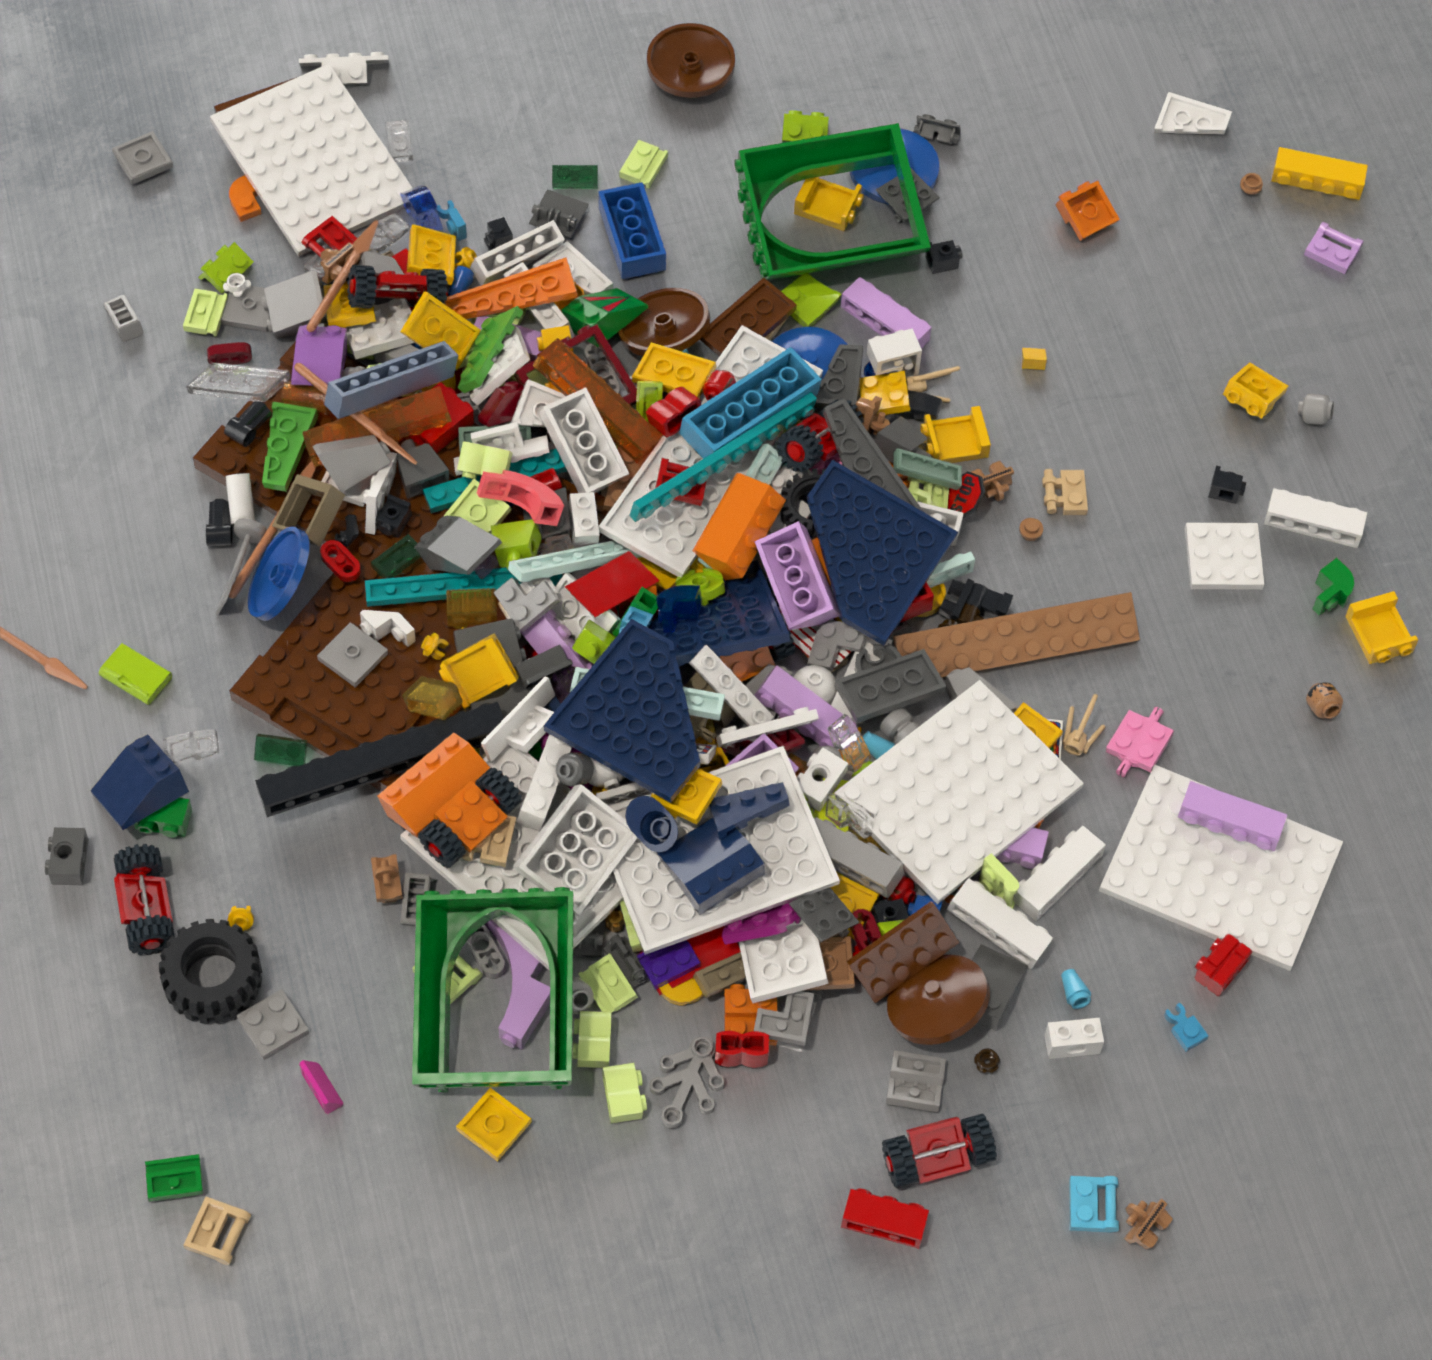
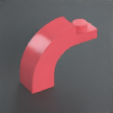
M503 470L502 474L483 471L477 489V494L480 498L511 502L525 509L532 517L534 523L558 525L564 504L560 497L548 486L529 476L513 471Z

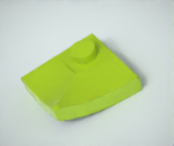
M808 273L803 274L781 291L797 304V310L790 316L802 327L813 326L837 303L842 295L840 292L823 285Z

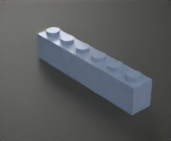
M445 341L333 380L328 382L324 405L340 419L454 377L458 354Z

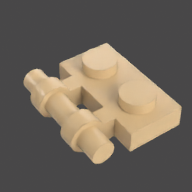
M1045 469L1042 485L1046 492L1044 505L1047 507V513L1054 514L1057 512L1056 507H1062L1063 515H1087L1088 505L1084 470H1060V478H1056L1053 476L1052 469ZM1055 489H1061V496L1055 494Z
M508 816L471 853L465 849L466 853L462 859L472 861L474 853L478 852L481 853L480 863L506 867L516 817Z

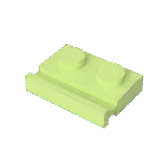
M638 140L619 171V177L635 184L643 182L646 188L649 189L666 161L668 151L659 150L657 146Z
M194 289L183 323L184 331L204 335L210 333L217 337L228 294L219 295L213 291Z
M610 953L589 966V969L578 973L581 979L592 988L593 998L602 1012L618 1011L638 998Z

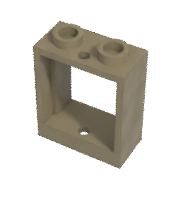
M297 474L272 526L280 532L285 528L295 527L310 495L322 497L306 530L309 543L320 547L345 494L331 484Z

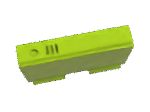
M123 643L118 646L98 672L99 676L147 705L152 703L172 679L170 671Z

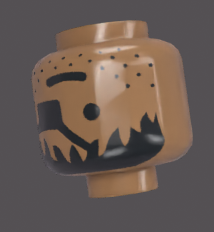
M1323 682L1314 684L1310 688L1306 702L1318 718L1331 719L1340 713L1343 698L1335 686L1331 683Z

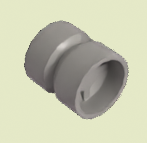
M902 707L887 715L882 721L880 729L889 739H895L893 743L896 745L921 725L918 722H913L911 714Z

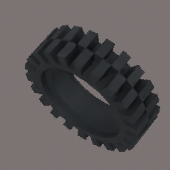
M812 469V475H809L808 471L805 470L802 472V478L798 474L794 475L793 482L788 480L786 487H783L781 490V496L786 499L780 510L783 525L786 524L787 527L799 521L807 528L812 539L817 538L813 520L801 516L797 512L795 504L803 494L812 490L821 477V474H818V469Z

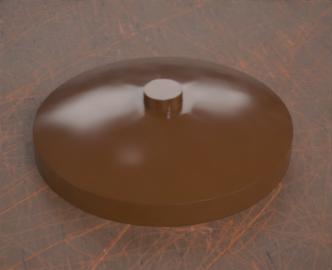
M683 23L668 27L653 38L647 50V70L651 79L664 91L680 97L697 98L719 91L729 82L735 69V52L730 41L718 30L703 24Z
M684 288L659 289L637 298L648 304V309L618 333L624 347L640 356H644L651 342L683 351L694 345L705 334L710 324V312L705 299L694 291Z
M945 954L889 993L887 1013L895 1030L906 1040L923 1045L945 1043L968 1032L982 1018L990 999L989 983L982 969L974 961L959 955Z

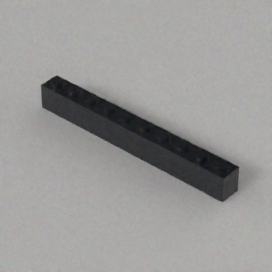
M498 701L484 703L473 710L457 712L454 716L445 719H435L430 724L420 727L414 726L396 735L389 734L374 742H364L356 748L340 750L334 753V755L325 758H315L307 764L291 766L285 771L276 774H266L260 779L255 780L267 817L404 773L453 733L469 742L474 749L482 747L481 742L504 719Z

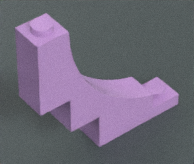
M490 920L485 923V926L500 943L512 974L510 1001L505 1016L498 1027L499 1038L505 1045L511 1048L516 1046L522 1050L550 1005V987L535 980L543 965L494 921Z

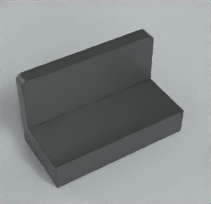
M558 645L516 664L514 667L524 688L527 689L541 681L544 677L550 678L570 669L573 663L571 659H567L561 645Z

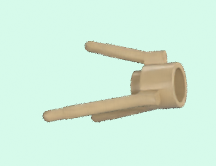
M956 366L924 375L906 377L907 390L921 393L922 391H927L926 380L949 375L952 372L959 371L960 367ZM936 396L938 398H941L942 402H950L949 398Z
M1097 694L1093 695L1078 730H1073V732H1071L1074 707L1071 706L1069 709L1062 744L1064 745V750L1072 755L1080 756L1082 752L1087 754L1089 747L1105 729V725L1102 724L1088 741L1086 739L1087 735L1083 732L1098 698Z

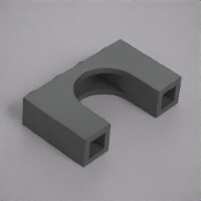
M512 618L456 630L453 633L457 653L495 633L513 666L527 660L524 648H519L517 639H521V633L519 628L514 625ZM519 677L505 694L497 698L471 703L470 710L476 709L484 703L498 701L505 718L529 694L530 690L529 688H524Z

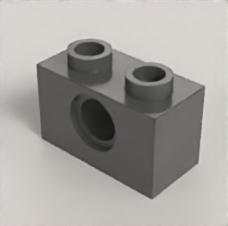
M54 827L53 837L48 839V851L51 852L50 860L45 861V875H49L52 885L83 886L89 840L85 828ZM65 854H71L68 858H61Z

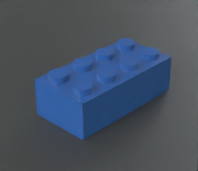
M643 182L598 191L599 211L621 279L666 270V251Z

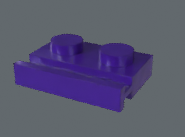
M687 940L644 955V952L637 955V959L644 968L645 974L654 990L701 967L700 961Z

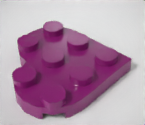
M790 902L725 925L722 938L724 944L777 935L786 932V926L794 921L796 924H799L801 918L789 905Z

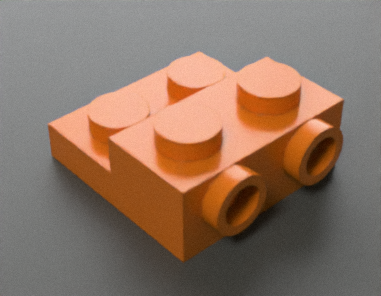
M1098 180L1091 184L1089 181L1077 187L1078 190L1073 193L1069 190L1058 197L1060 200L1055 204L1065 223L1070 222L1080 241L1120 220Z
M742 984L731 985L730 989H725L724 1031H736L741 1034L754 1031L758 1008L777 1011V997L752 1004L749 989H745V986ZM769 1039V1045H777V1040Z

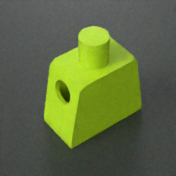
M533 519L491 525L492 535L499 538L502 542L495 549L500 567L508 569L510 561L537 555L542 537L538 524L534 523Z
M589 619L576 638L572 649L594 664L616 637Z

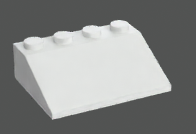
M575 785L513 868L534 885L544 889V891H554V888L557 887L570 888V891L574 892L573 911L580 915L638 837L630 830L622 816L583 785Z

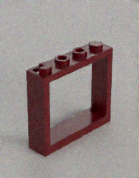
M597 324L593 327L586 325L577 331L579 335L572 339L569 336L557 343L558 347L551 351L549 348L537 354L538 358L536 360L528 361L515 372L514 377L517 382L525 386L526 381L529 379L527 374L589 338L594 337L628 392L624 397L598 411L603 422L636 404L637 388Z

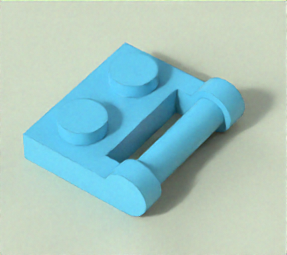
M1070 1176V1231L1109 1233L1119 1231V1221L1116 1220L1117 1177ZM1097 1189H1105L1106 1220L1098 1221Z

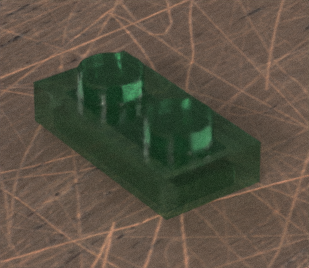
M552 165V189H598V165Z
M407 534L371 561V567L383 579L394 578L421 558L415 549L418 543Z
M258 733L256 735L254 760L292 766L306 764L308 740Z

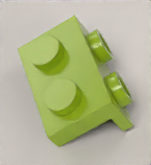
M789 110V114L784 113L782 142L827 135L829 117L824 116L822 112H811V115H802V111Z
M235 242L229 247L224 244L215 253L218 258L214 262L209 259L200 268L203 273L198 278L200 280L206 278L221 294L224 292L223 285L227 283V278L231 274H242L254 262Z

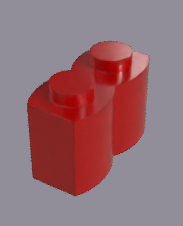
M683 386L677 387L669 392L664 399L655 402L647 409L648 423L665 437H670L680 431L682 418L700 407L701 401Z
M730 1030L716 1033L715 1063L717 1065L734 1067L742 1064L751 1068L768 1065V1034L759 1031L741 1034Z

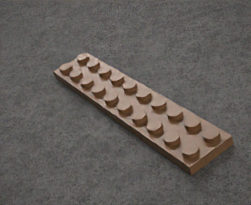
M1128 592L893 636L895 648L901 656L925 649L942 678L956 669L963 670L969 667L973 671H979L1138 641L1140 637L1132 593Z

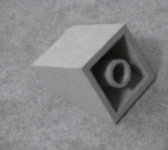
M316 270L264 288L265 296L262 297L264 310H269L270 318L266 319L269 333L273 332L276 339L297 335L299 326L309 323L324 299L322 282ZM327 313L324 315L319 324H328Z

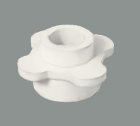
M234 273L227 278V283H224L223 289L224 291H230L235 297H240L245 289L251 287V282L245 280L242 274Z

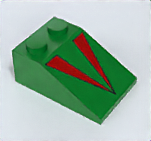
M615 288L579 296L561 311L569 321L575 335H579L577 331L586 325L593 327L597 324L608 340L648 309V304ZM591 337L588 340H586L587 342L595 345L596 347H599L594 337Z

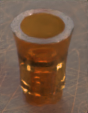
M290 381L284 382L281 393V401L283 403L314 408L319 413L328 416L332 413L324 405L326 395L315 386L291 385Z

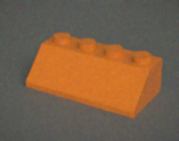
M736 473L692 551L712 569L719 571L725 580L743 578L758 551L755 541L767 535L786 499L770 485L744 474Z
M453 733L377 795L387 816L418 838V833L435 819L434 814L471 780L475 783L490 767L469 742Z

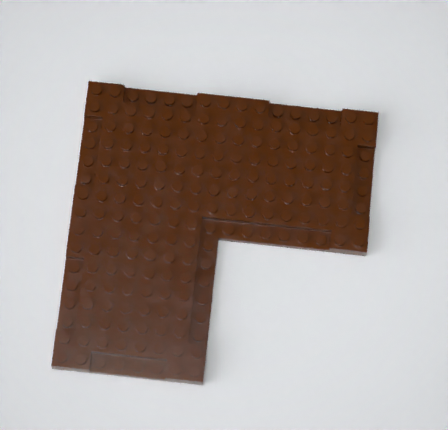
M296 341L279 359L280 366L235 416L239 418L254 401L259 400L265 403L271 410V416L257 430L253 442L249 446L243 447L224 434L225 426L221 425L193 457L194 466L197 470L226 486L225 476L249 473L253 503L275 516L289 492V487L287 492L264 488L262 483L265 457L268 452L267 441L270 437V418H272L273 402L314 408L319 413L290 485L294 482L296 475H300L317 456L312 446L325 443L322 438V432L327 426L332 424L342 426L346 431V439L373 435L350 415L338 419L324 405L326 395L315 386L291 385ZM347 355L343 370L346 367L357 366L367 369V366ZM423 393L420 396L414 394L413 396L398 397L403 411L422 397ZM384 419L376 422V425L400 446L404 441L411 439L399 428V419L392 421ZM474 423V424H473L472 426H470V427H477V426H479V425H477L476 423ZM458 436L436 453L449 470V481L462 477V474L456 476L454 458L460 457ZM386 444L390 452L397 453V455L399 454L397 451H395ZM319 460L312 479L322 481L327 471L321 460ZM398 464L389 494L410 502L412 517L400 537L384 535L378 529H376L375 535L365 533L366 504L362 507L342 501L322 543L335 540L336 533L340 534V531L346 530L345 517L351 514L356 515L359 536L346 548L359 561L360 576L355 581L344 582L333 573L265 655L261 656L259 654L229 690L232 701L324 757L334 755V753L340 750L356 748L364 742L380 740L389 734L396 735L405 732L414 726L420 727L430 724L435 719H445L454 716L457 712L463 711L462 704L458 705L451 692L454 690L450 683H445L439 673L442 661L457 653L453 633L456 630L507 619L499 607V600L495 595L367 607L365 580L451 573L429 569L415 549V546L420 542V538L425 533L434 529L437 526L438 520L444 517L450 508L431 514L423 493L407 499ZM558 476L562 488H566L569 504L570 494L578 493L574 484ZM596 492L594 496L599 526L609 511L603 509L605 497ZM310 495L295 526L296 528L306 532L322 497ZM504 501L512 510L501 524L523 521V508ZM558 535L541 540L536 556L573 549L572 536L570 535V538L567 540H561ZM495 550L475 570L502 568L499 565ZM363 610L400 613L414 628L416 642L407 647L402 640L400 642L397 641L392 632L378 640V643L388 649V655L356 687L318 660L317 655L350 622L362 630L360 627V612ZM433 633L439 635V639H444L449 643L445 649L438 647V650L445 654L442 659H434L431 654L428 657L423 655L424 649L421 648V645L427 635L431 636ZM404 773L371 783L370 785L382 792Z

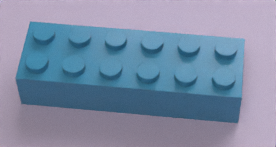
M790 347L684 416L679 433L704 459L808 393L812 392L814 396L818 395L822 379Z

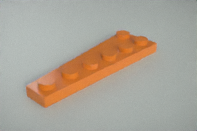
M565 257L448 296L445 303L446 306L463 318L470 319L506 312L516 306L521 309L562 300L567 301L577 298L578 294L568 260Z

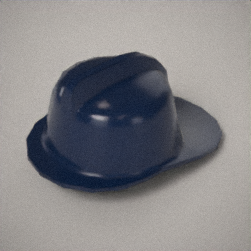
M639 796L630 801L626 808V823L638 839L648 849L658 853L673 847L678 837V825L669 811L653 797Z

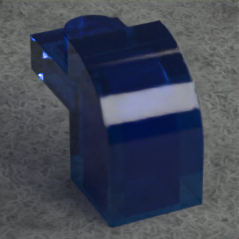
M420 185L400 193L407 214L413 216L416 225L436 231L443 229L436 210L438 208L426 186Z
M700 585L674 586L662 591L656 598L659 623L663 624L664 633H674L679 619H698L703 607Z

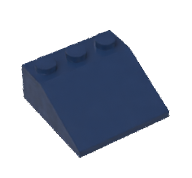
M148 734L126 746L90 790L92 795L122 830L189 792L180 769Z
M713 818L676 840L673 847L669 850L657 852L658 857L699 915L765 875V863L750 842L737 828L728 831L727 836L719 840Z

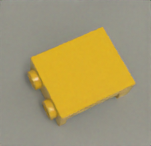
M819 177L805 179L795 199L794 214L845 231L848 223L852 224L854 221L856 207L860 208L864 199V194H861L862 185L857 184L855 190Z
M980 406L971 407L970 415L932 421L930 414L924 416V423L920 424V431L928 439L925 448L926 452L932 455V458L949 463L989 458L991 443Z
M1395 591L1351 603L1345 615L1369 664L1376 662L1384 663L1392 657L1399 655L1402 657L1407 656L1414 651L1417 645V636H1410L1395 607L1398 601Z
M495 633L443 660L439 670L445 683L449 682L454 691L451 693L455 702L458 705L462 704L464 709L469 707L471 703L506 684L508 686L513 684L519 678L517 671Z

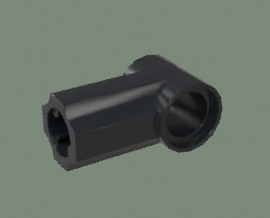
M254 401L239 418L233 417L229 420L224 434L243 447L249 446L253 442L257 430L271 416V410L262 401Z
M215 499L210 502L209 524H206L207 546L232 545L229 503L224 499Z

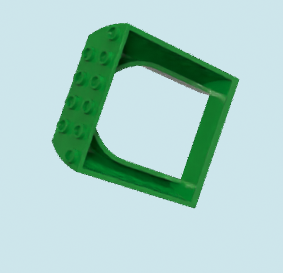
M899 123L739 150L738 159L734 160L740 189L737 190L738 200L740 204L743 203L745 210L742 211L744 224L749 226L750 231L747 232L750 245L754 246L755 252L752 253L755 266L758 265L761 278L773 280L926 253L931 248ZM895 164L913 238L833 252H808L791 247L777 239L763 225L761 217L774 196L796 182L814 177Z
M557 887L554 888V891L530 888L528 892H518L517 889H503L502 893H492L491 890L480 889L476 890V893L466 894V891L452 890L450 894H440L438 891H425L424 895H416L412 1085L422 1089L438 1088V1092L446 1093L449 1091V1088L550 1086L553 1090H561L562 1085L570 1086L572 1084L574 892L570 891V888ZM501 915L512 917L526 925L536 934L542 943L549 963V1070L449 1073L450 990L456 959L466 941L477 929Z

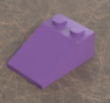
M307 325L299 326L291 385H312L295 371L294 366L296 363H302L327 385L328 382L342 378L347 357V328L331 325L328 327H317L314 332H308L306 329Z

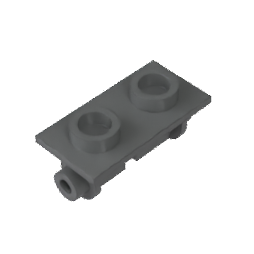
M923 114V116L917 115V124L920 125H915L913 132L930 140L933 139L934 132L938 133L937 141L951 145L952 143L957 144L959 135L955 133L960 134L961 132L960 125H957V122L949 119L944 121L935 120L934 116Z
M617 934L611 937V944L604 947L603 950L607 955L609 953L612 955L631 987L634 988L649 980L644 968L637 959V953H633L626 936L620 937Z

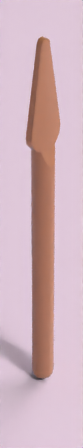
M377 220L353 243V252L307 324L306 329L308 332L316 330L348 278L350 268H352V265H356L363 252H368L378 225Z
M296 363L294 366L295 371L326 395L328 385L302 363ZM359 411L350 415L381 441L413 464H417V461L362 412Z
M318 455L315 456L300 475L312 479L320 460ZM275 518L233 583L229 593L230 598L234 599L237 597L278 530L272 526Z
M0 626V638L43 665L48 674L80 688H88L59 659L47 657Z

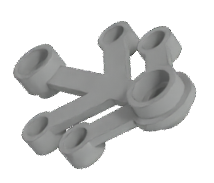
M697 1037L691 1041L689 1049L673 1055H664L660 1059V1068L666 1073L672 1072L676 1064L691 1060L688 1068L662 1078L655 1077L650 1081V1091L654 1095H662L665 1092V1088L681 1083L672 1105H668L662 1110L661 1120L667 1128L673 1129L681 1125L683 1120L682 1108L692 1086L699 1100V1111L705 1115L711 1114L714 1111L715 1102L709 1097L698 1073L701 1064H703L710 1077L709 1088L712 1091H721L724 1088L725 1080L719 1074L712 1059L715 1054V1045L707 1037ZM703 1047L707 1051L705 1053H699L697 1050ZM668 1060L672 1062V1065L666 1067L663 1065V1062ZM718 1079L721 1081V1084L716 1086L712 1084V1081ZM656 1083H660L663 1087L661 1089H655L653 1085ZM708 1102L711 1104V1107L706 1109L702 1104ZM669 1116H675L677 1120L675 1122H670L667 1120V1118Z

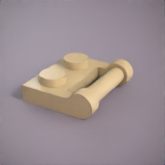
M205 1197L185 1240L184 1249L212 1258L221 1264L229 1265L233 1258L231 1253L244 1224L249 1222L251 1214L243 1209ZM228 1216L232 1217L235 1220L222 1249L214 1248Z

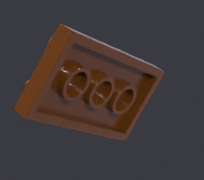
M763 277L709 324L707 331L700 341L720 357L741 326L765 338L797 310V304Z
M930 901L846 962L870 998L876 1003L959 944V941L935 904Z

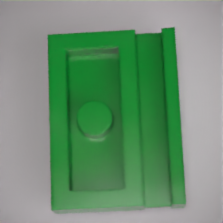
M199 1154L145 1161L149 1202L203 1195Z

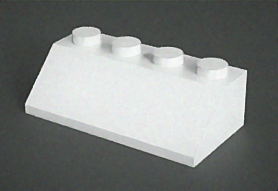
M586 387L541 409L539 415L578 493L599 492L629 475Z

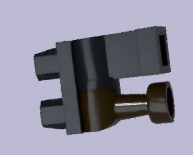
M969 578L966 583L953 579L947 594L958 598V601L954 603L944 598L939 614L956 621L958 624L985 619L979 616L980 614L988 618L1004 616L1008 612L1014 595L1006 592L1001 594L990 590L982 584L974 583Z

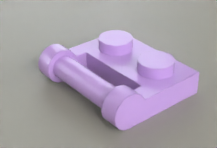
M1322 222L1307 246L1304 255L1345 274L1360 251L1364 241L1359 238L1349 237L1330 228L1329 224ZM1326 235L1351 247V250L1323 238V236Z

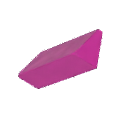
M306 1060L300 1061L301 1074L325 1114H329L342 1107L343 1101L320 1064Z

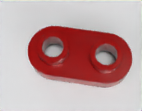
M330 540L321 546V560L340 580L352 582L360 576L359 561L342 543ZM332 554L337 555L336 557H330Z

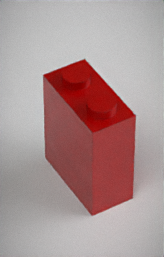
M440 382L398 414L399 428L419 446L425 443L429 444L437 453L459 436V427H470L474 424V410L468 402H463L451 387L447 388Z

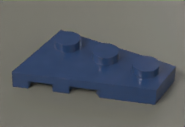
M781 782L713 798L709 808L720 840L727 836L728 831L736 827L741 830L748 826V821L757 817L762 819L790 806L785 786Z

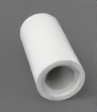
M250 474L225 476L231 525H234L235 521L242 518L255 520Z

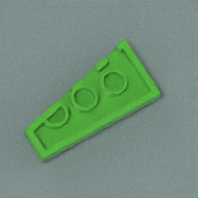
M518 306L493 318L489 317L482 323L481 332L474 342L475 346L472 353L468 357V364L461 374L458 388L464 394L480 387L494 364L491 359L500 353L504 347L501 343L506 335H511L515 328L512 325L514 319L521 318L523 311Z
M273 402L272 418H270V437L267 441L268 452L265 457L262 483L264 488L287 492L319 413L314 408Z

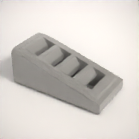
M125 294L103 303L123 342L144 333L140 320Z
M405 873L400 924L416 925V918L407 917V912L416 913L415 907H408V903H416V898L409 897V893L424 894L425 891H430L431 874ZM410 884H423L425 887L424 889L410 888Z

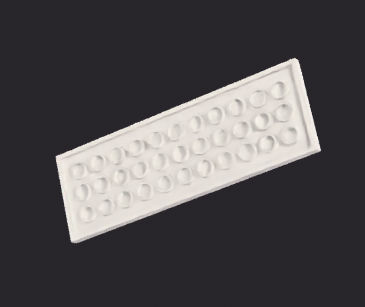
M741 326L716 361L715 371H729L734 375L736 382H738L786 349ZM804 360L819 377L822 376V369ZM702 393L699 398L701 401V405L707 402V399ZM680 431L670 437L663 435L599 525V532L677 577H682L698 556L692 550L735 474L741 473L746 475L762 445L769 444L773 447L783 431L771 441L768 439L762 443L756 451L746 453L740 461L736 463L733 461L728 464L721 473H714L709 476L701 506L673 499L668 506H661L649 518H642L635 523L629 516L633 502L655 489L661 458L669 459V462L688 467L703 459L680 435Z

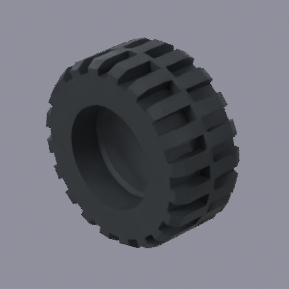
M205 919L206 923L201 924L195 921L191 923L190 928L182 927L177 931L178 936L176 938L171 936L167 941L168 948H163L160 955L162 960L159 962L160 980L169 1004H173V1008L177 1013H184L186 1019L191 1021L199 1018L200 1023L208 1024L209 1020L221 1023L224 1022L223 1018L230 1016V1019L237 1017V1012L240 1009L242 1011L250 1007L249 1000H255L259 994L257 988L261 987L262 967L256 945L253 944L250 935L243 933L242 928L236 924L230 927L229 921L222 919L219 923H215L214 919ZM206 956H224L235 963L232 975L225 982L214 987L196 986L186 978L191 966Z

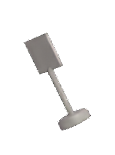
M242 518L235 521L234 533L243 540L232 574L225 585L215 613L216 615H219L228 599L249 543H259L267 530L265 526L255 520Z

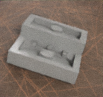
M894 1050L886 1104L938 1113L946 1059Z

